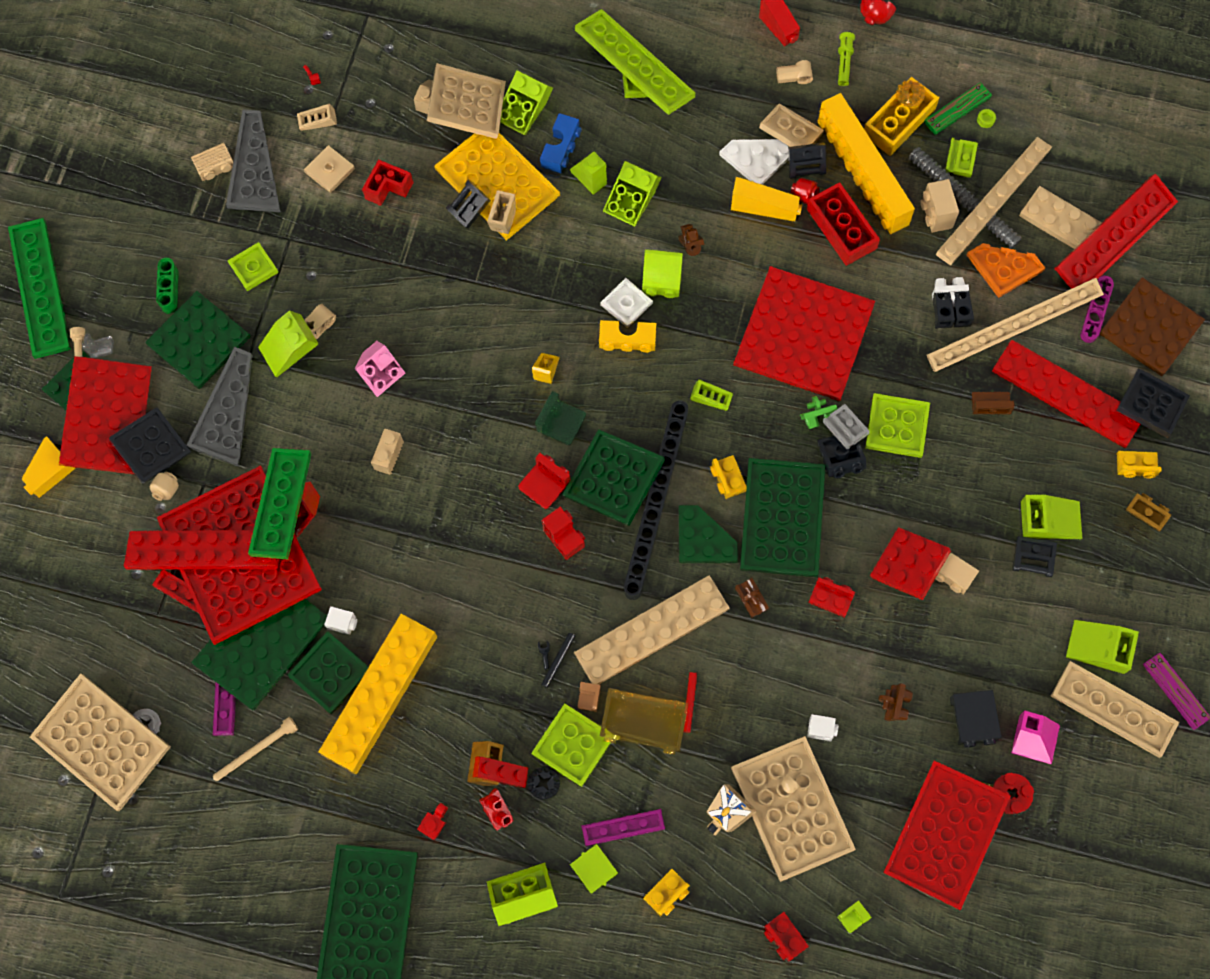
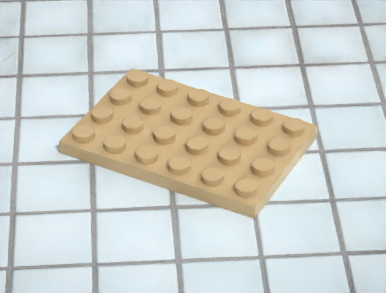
M81 673L30 736L33 741L116 811H120L171 747Z
M805 736L731 767L744 799L757 811L752 818L780 882L856 850ZM787 775L800 786L793 793H787L782 789V782Z

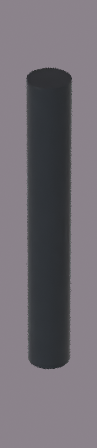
M568 633L541 684L546 688L550 686L576 637L574 634Z

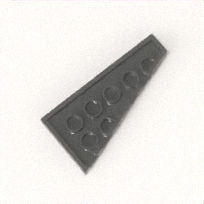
M243 109L226 206L228 209L281 212L262 114L258 110Z
M234 347L186 445L190 449L238 467L240 466L253 359L252 353Z

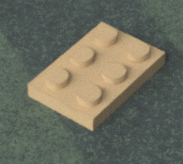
M780 103L761 122L759 127L790 147L815 144L824 132L820 127Z

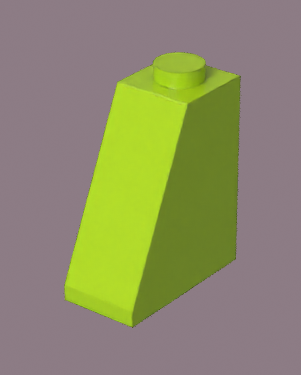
M595 152L589 154L570 169L572 174L593 195L607 185L606 163Z

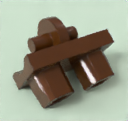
M692 224L681 226L682 235L678 237L681 244L685 247L686 253L690 256L698 255L701 251V245H704L703 238L697 233V229L693 228Z
M753 578L735 586L751 618L769 610Z
M901 683L899 685H891L890 690L886 689L885 695L879 696L878 700L883 702L882 709L886 710L884 720L904 721L908 719V710L901 707L902 702L909 703L912 700L913 692L905 689L906 685Z

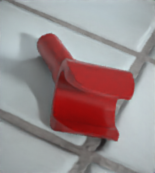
M304 65L303 68L309 76L311 85L320 84L321 81L318 73L312 74L308 66Z

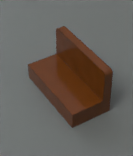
M972 392L971 394L972 414H1011L1014 409V401H1010L1009 392Z

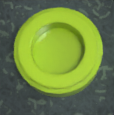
M990 109L980 111L977 117V123L983 128L992 127L996 120L995 113Z

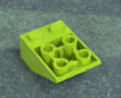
M516 71L503 99L500 123L526 135L546 105L553 88L525 73Z
M625 161L603 212L635 227L652 199L662 177Z
M1025 495L1022 499L1023 537L1034 539H1082L1080 501L1049 495Z
M1074 620L1066 658L1125 674L1132 667L1139 631L1121 626Z

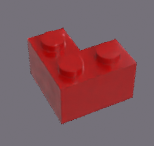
M378 159L362 188L366 200L380 206L383 204L389 191L406 198L413 185L412 175L408 171Z
M559 507L541 521L545 534L563 557L568 560L585 547V537L579 530L576 531L573 528L574 523L572 522L573 517L571 514Z

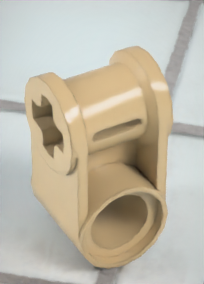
M320 304L305 319V322L309 329H312L311 332L315 339H318L327 328L333 325L337 317L327 307Z

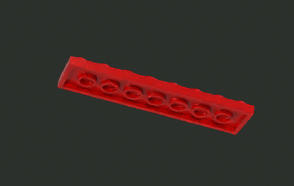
M1157 174L1151 175L1054 269L1071 289L1094 278L1098 279L1155 225L1178 200Z
M1014 340L1010 341L992 372L1123 448L1128 446L1140 426V423L1116 411L1120 401Z
M253 530L130 531L124 568L126 570L278 569L279 559L251 557L248 554Z

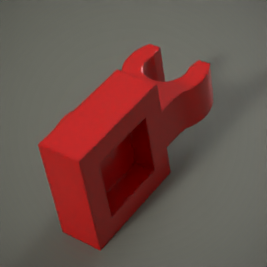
M439 803L433 815L429 812L426 814L417 830L435 841L446 824L441 819L447 812L448 807Z

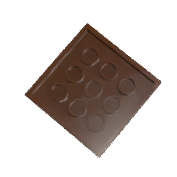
M1141 278L1099 335L1160 376H1163L1205 319L1146 279Z

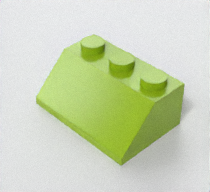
M545 863L487 881L491 905L498 926L558 907Z

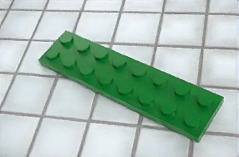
M44 218L9 226L8 231L32 356L34 359L71 350L46 221Z

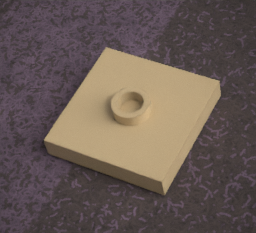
M328 145L304 169V172L328 192L332 193L355 170V167Z

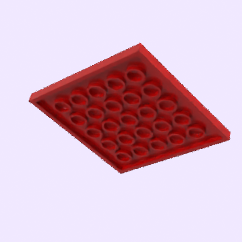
M770 266L733 365L840 401L875 300Z

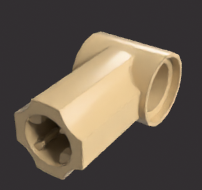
M807 60L799 61L795 65L777 67L776 69L778 83L797 81L799 84H808L813 80L811 63Z

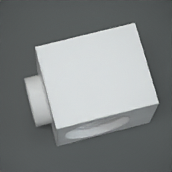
M330 607L325 622L326 628L350 635L357 625L354 613Z
M812 714L809 720L807 737L832 741L833 736L837 737L838 725L835 724L836 718Z

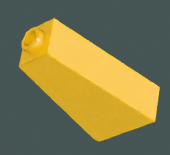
M736 177L731 210L795 221L796 215L801 214L802 204H799L800 197Z

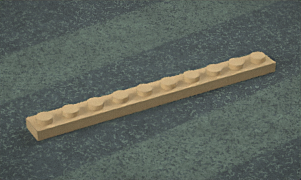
M1037 137L937 251L936 256L951 266L1049 153L1052 146Z
M1094 278L926 356L933 371L936 372L1104 294L1097 279Z

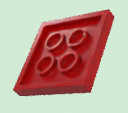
M898 527L870 576L874 580L923 600L951 550L944 545Z

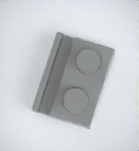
M846 404L831 413L829 417L823 419V423L846 449H849L850 446L869 435V430Z

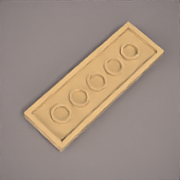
M1071 661L1067 664L1051 694V697L1159 758L1163 756L1179 724L1175 719Z

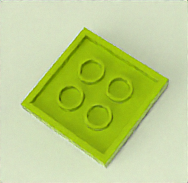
M874 393L868 424L869 435L866 437L865 449L922 458L930 402Z
M564 703L531 754L580 787H583L615 736Z

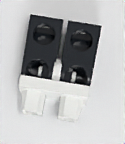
M963 277L954 278L952 285L949 286L946 285V279H936L932 293L935 329L952 328L953 324L954 328L971 327L974 315L969 285H965Z

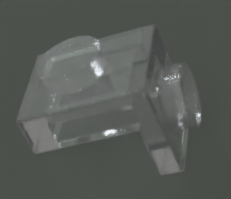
M89 333L85 334L82 346L91 358L107 356L113 353L114 341L111 336L93 341Z

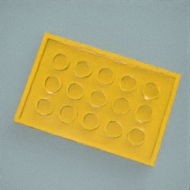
M474 133L434 166L435 170L458 193L466 186L465 183L469 179L491 200L480 214L486 221L488 220L497 190L515 194L516 213L509 234L498 232L506 241L560 196V192L500 133L497 139ZM472 191L469 192V194L466 196L465 200L470 196V194L472 193Z

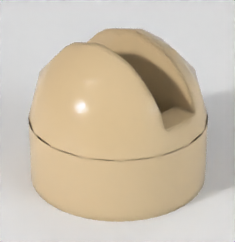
M789 775L782 782V789L787 793H793L800 787Z

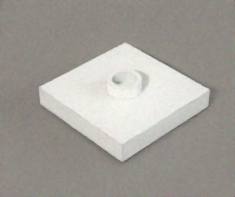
M625 278L600 303L603 308L628 328L653 304V300Z

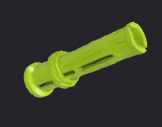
M843 32L839 35L841 43L838 48L840 55L838 85L848 86L855 35L851 32Z

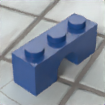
M558 114L553 126V137L562 140V142L558 145L546 143L540 157L542 168L562 173L563 168L567 167L569 153H572L575 148V138L579 137L581 133L579 119Z

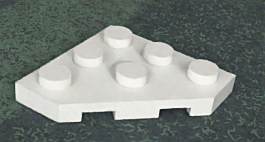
M778 139L731 140L720 151L719 155L749 181L763 185L789 160L788 147L790 146Z

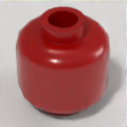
M800 178L796 183H793L791 193L800 197L799 202L808 204L810 198L819 194L820 191L815 181Z

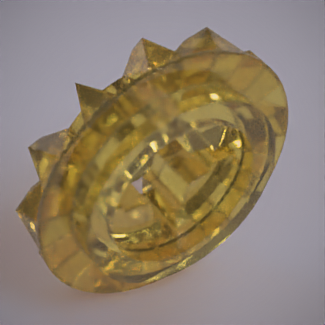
M912 79L907 82L903 81L896 90L897 100L907 107L920 105L925 98L924 86H921L919 81L917 83L913 82ZM910 89L913 92L912 98H910V95L908 93Z

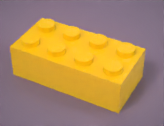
M911 77L865 124L864 130L877 147L891 156L925 119L934 112L939 97Z

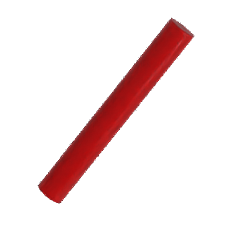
M693 672L689 673L683 732L691 733L697 673Z

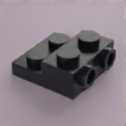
M836 436L817 440V445L823 457V464H825L829 478L835 477L838 479L842 478L846 473L853 472L858 474L863 469H866V457L859 442L846 449Z

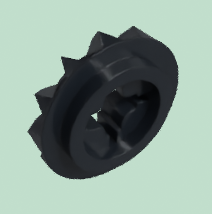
M541 767L535 769L529 775L528 788L534 797L545 800L552 798L558 792L560 779L553 769ZM539 776L544 780L551 778L547 783L549 790L544 788V786L536 788L540 784Z

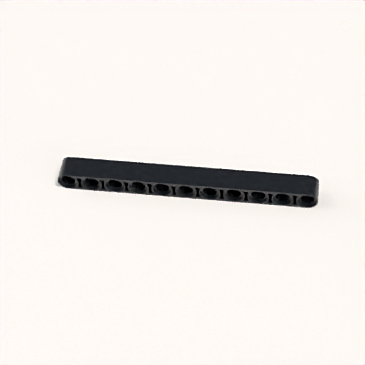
M682 400L675 401L672 404L659 455L663 456L665 461H669L671 465L661 467L649 489L624 584V594L629 600L638 599L643 590L688 417V405ZM682 409L684 413L677 414L675 410ZM673 426H677L680 428V430L675 432L672 431L670 428ZM672 443L675 445V448L668 449L666 445ZM663 478L666 480V483L658 484L656 481ZM654 496H659L662 500L660 502H654L652 498ZM649 514H655L657 518L655 520H649L647 516ZM647 531L651 532L652 536L644 538L642 534ZM643 549L648 554L646 556H639L637 552ZM634 568H641L643 570L639 575L634 574L632 571ZM630 586H636L638 591L630 593L627 589Z

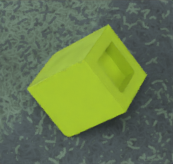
M859 900L837 916L848 933H852L872 918Z

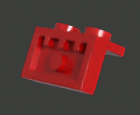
M818 577L808 603L845 618L855 592L847 585L839 586L827 577Z
M785 912L764 926L766 930L763 932L770 943L774 941L778 946L776 951L782 960L787 959L789 962L809 947Z

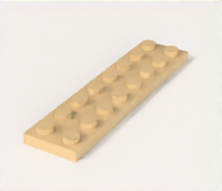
M709 575L575 651L574 654L590 682L599 685L728 611L729 606Z

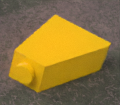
M47 436L43 439L22 477L26 484L24 486L26 491L30 495L35 494L39 498L75 469V467L59 466L60 450Z

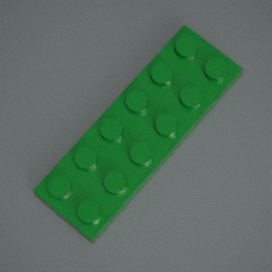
M272 448L248 551L251 557L289 558L311 459L310 450Z

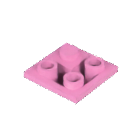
M378 341L362 353L355 367L376 397L405 374L386 346Z

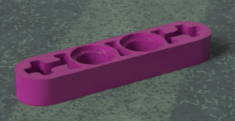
M1104 275L1097 280L1101 290L1103 282L1107 286L1103 292L1104 295L1100 296L1104 300V304L1098 305L1095 299L1089 303L1080 333L1081 339L1086 343L1094 342L1100 333L1114 286L1113 279L1109 276ZM1090 314H1097L1099 321H1093L1090 318ZM1092 326V327H1093L1092 332H1091L1092 336L1089 337L1087 332H1088V330L1090 329V327Z

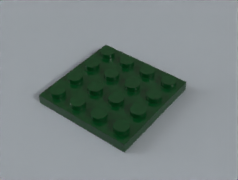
M196 291L145 343L189 382L200 389L228 361L234 347L240 349L251 336L201 293Z
M598 429L562 495L569 500L630 526L665 458Z

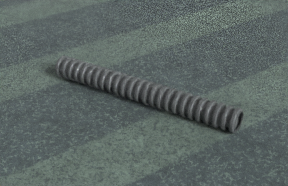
M921 147L915 148L910 153L909 160H913V164H917L918 168L921 167V171H925V174L929 175L930 179L933 178L934 182L949 179L955 200H958L960 205L963 204L962 207L967 208L968 212H972L980 203L979 199H975V195H971L970 191H966L967 188H963L961 183L958 184L959 181L954 180V177L950 176L949 172L946 173V170L942 169L938 162H934L933 158H929L930 155L925 154L924 150L921 151ZM995 214L986 224L988 230H992V234H996L997 238L1000 237V241H1004L1006 246L1009 245V249L1015 248L1020 243L1022 237L1017 236L1018 233L1013 232L1012 228L1009 229V225H1005V222L1003 220L1000 221L1001 218L996 217Z

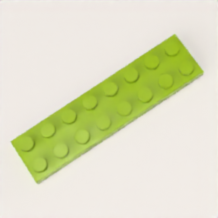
M602 9L575 25V31L668 115L695 98V92Z

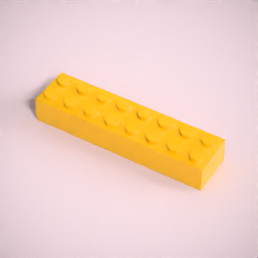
M839 93L823 101L819 111L818 124L821 129L825 130L828 141L835 146L837 155L844 160L847 171L851 172L854 176L855 184L861 187L864 198L871 203L874 214L880 217L883 228L892 234L909 226L915 209L842 94Z
M400 614L318 751L322 756L357 775L436 641L437 635L434 631Z

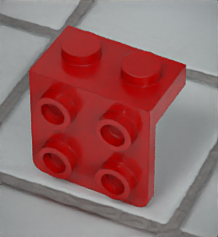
M539 453L535 458L536 465L518 487L521 492L542 508L548 509L570 482V472L563 466H557L549 455L546 454L544 456Z

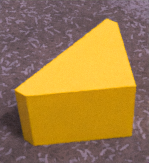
M541 353L532 367L533 379L552 384L559 357Z

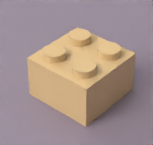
M950 180L928 183L926 190L923 192V199L920 201L921 208L926 213V225L930 226L932 233L952 229L959 214V209Z

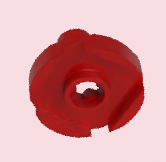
M1007 773L1002 775L992 786L1008 795V789L1016 790L1017 798L1009 799L1004 811L1005 814L1024 812L1033 801L1034 789L1030 782L1020 774Z

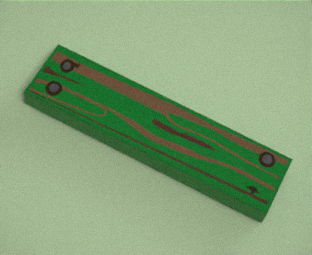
M980 82L926 118L924 123L936 135L989 100L992 94Z

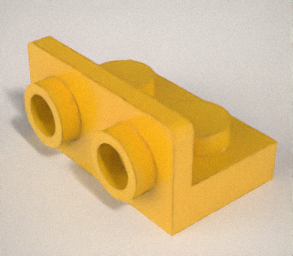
M1118 451V475H1124L1126 478L1143 476L1146 479L1155 478L1161 472V467H1158V453Z
M734 455L718 461L716 458L712 460L710 470L713 477H717L719 481L717 483L720 494H724L725 499L746 492V484Z
M671 869L643 899L660 917L663 914L667 916L675 908L673 903L678 898L682 901L689 894L687 889L690 885Z

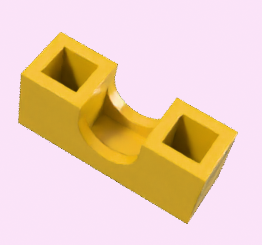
M600 320L599 348H603L606 351L621 349L625 352L640 350L645 353L655 351L656 323L638 322L637 331L627 336L620 332L619 321Z

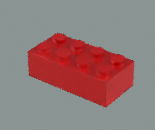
M840 182L808 200V212L846 266L878 248L879 237Z

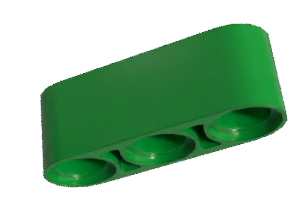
M170 258L161 259L157 266L156 301L166 314L175 312L178 306L179 271Z

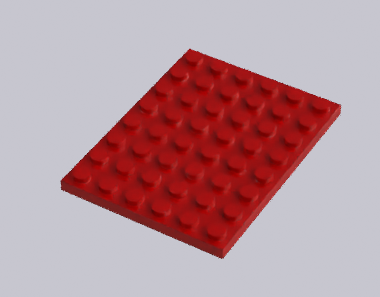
M259 466L157 517L162 531L254 530L266 474L262 466ZM295 533L289 558L279 559L278 569H180L214 645L322 590Z

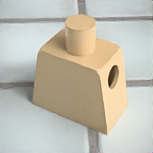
M497 190L487 220L492 231L509 234L516 213L515 194Z

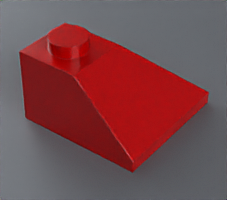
M311 481L305 482L294 531L296 538L299 537L317 513L320 495Z

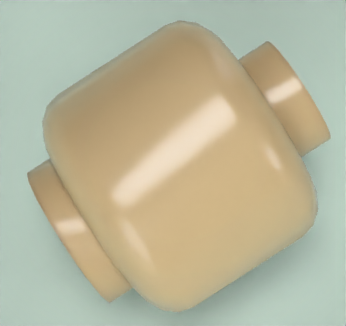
M169 472L157 474L149 487L152 496L159 501H162V499L170 500L179 487L176 476Z

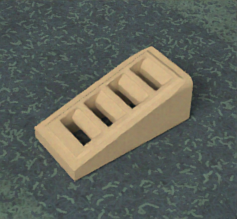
M330 104L297 113L300 131L337 124L335 109ZM305 117H307V119H308V123H306V124H305Z

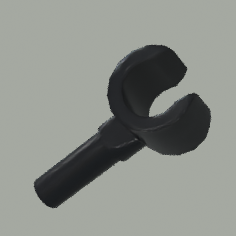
M539 641L538 650L542 654L544 670L549 669L548 652L550 651V645L547 641V647L541 648Z

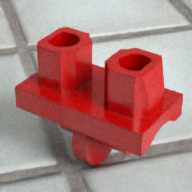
M493 789L489 795L479 800L495 830H499L501 827L505 828L513 822V817L498 789Z

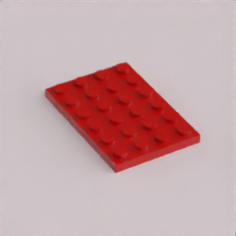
M74 356L59 466L134 474L111 444L109 437L146 414L152 366Z
M933 761L883 873L961 910L1011 796L937 761Z

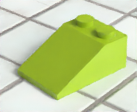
M645 249L642 292L648 296L679 297L683 253Z
M289 310L274 323L258 348L275 377H278L316 347L318 342L302 315Z

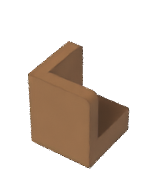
M581 682L578 709L597 712L601 686Z

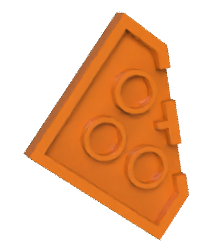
M984 243L967 253V257L998 298L1045 270L1044 265L1033 253L1027 252V254L1016 252L1014 249L990 247L989 244Z

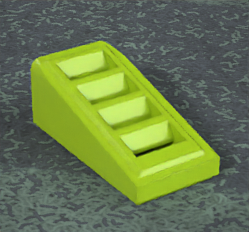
M698 380L694 385L690 400L727 411L733 393ZM700 389L703 390L701 395L698 394ZM707 391L710 392L709 398L706 397ZM715 394H718V395H717V398H716V401L713 400L714 395H715ZM725 396L723 404L720 403L721 397Z

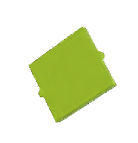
M597 844L586 853L582 852V856L570 864L591 894L602 885L606 886V882L618 874Z

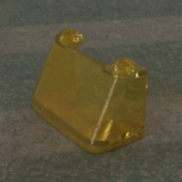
M609 688L600 736L604 737L603 741L615 743L617 739L663 748V753L675 755L676 751L680 752L688 703L674 702L673 700Z

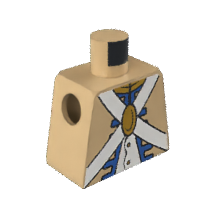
M724 784L707 810V813L713 818L707 829L714 835H717L722 828L726 832H732L757 811L730 784Z

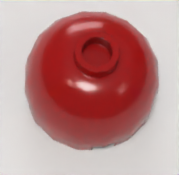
M862 0L860 11L865 17L864 21L873 26L874 23L881 25L888 22L895 13L896 7L889 1L886 3L884 0Z

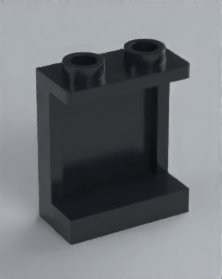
M993 690L953 694L950 697L951 706H954L959 735L958 745L970 748L975 747L976 743H984L985 746L996 744V741L1002 738Z

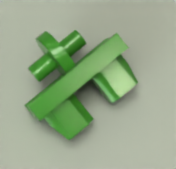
M812 396V402L807 404V408H814L815 410L800 414L801 419H805L808 429L818 427L817 416L823 414L824 418L829 417L831 413L837 410V405L821 408V405L826 404V400H819L817 396Z

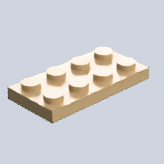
M1041 186L1038 187L1019 215L1073 249L1102 223Z

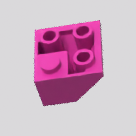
M1028 711L1022 712L1019 715L1011 753L1052 764L1060 725L1045 716Z

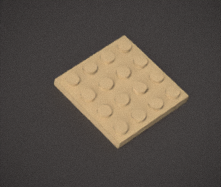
M437 63L427 121L497 139L506 81Z

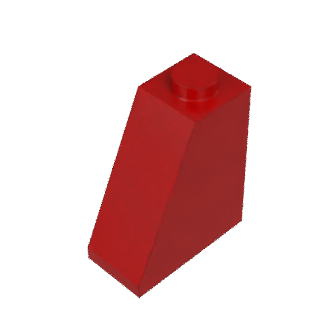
M761 0L759 18L784 47L796 42L799 38L800 27L784 0Z

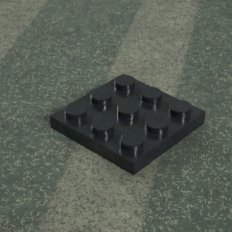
M1138 368L1116 411L1169 438L1190 395Z
M158 407L109 437L111 444L142 485L191 454L189 448Z

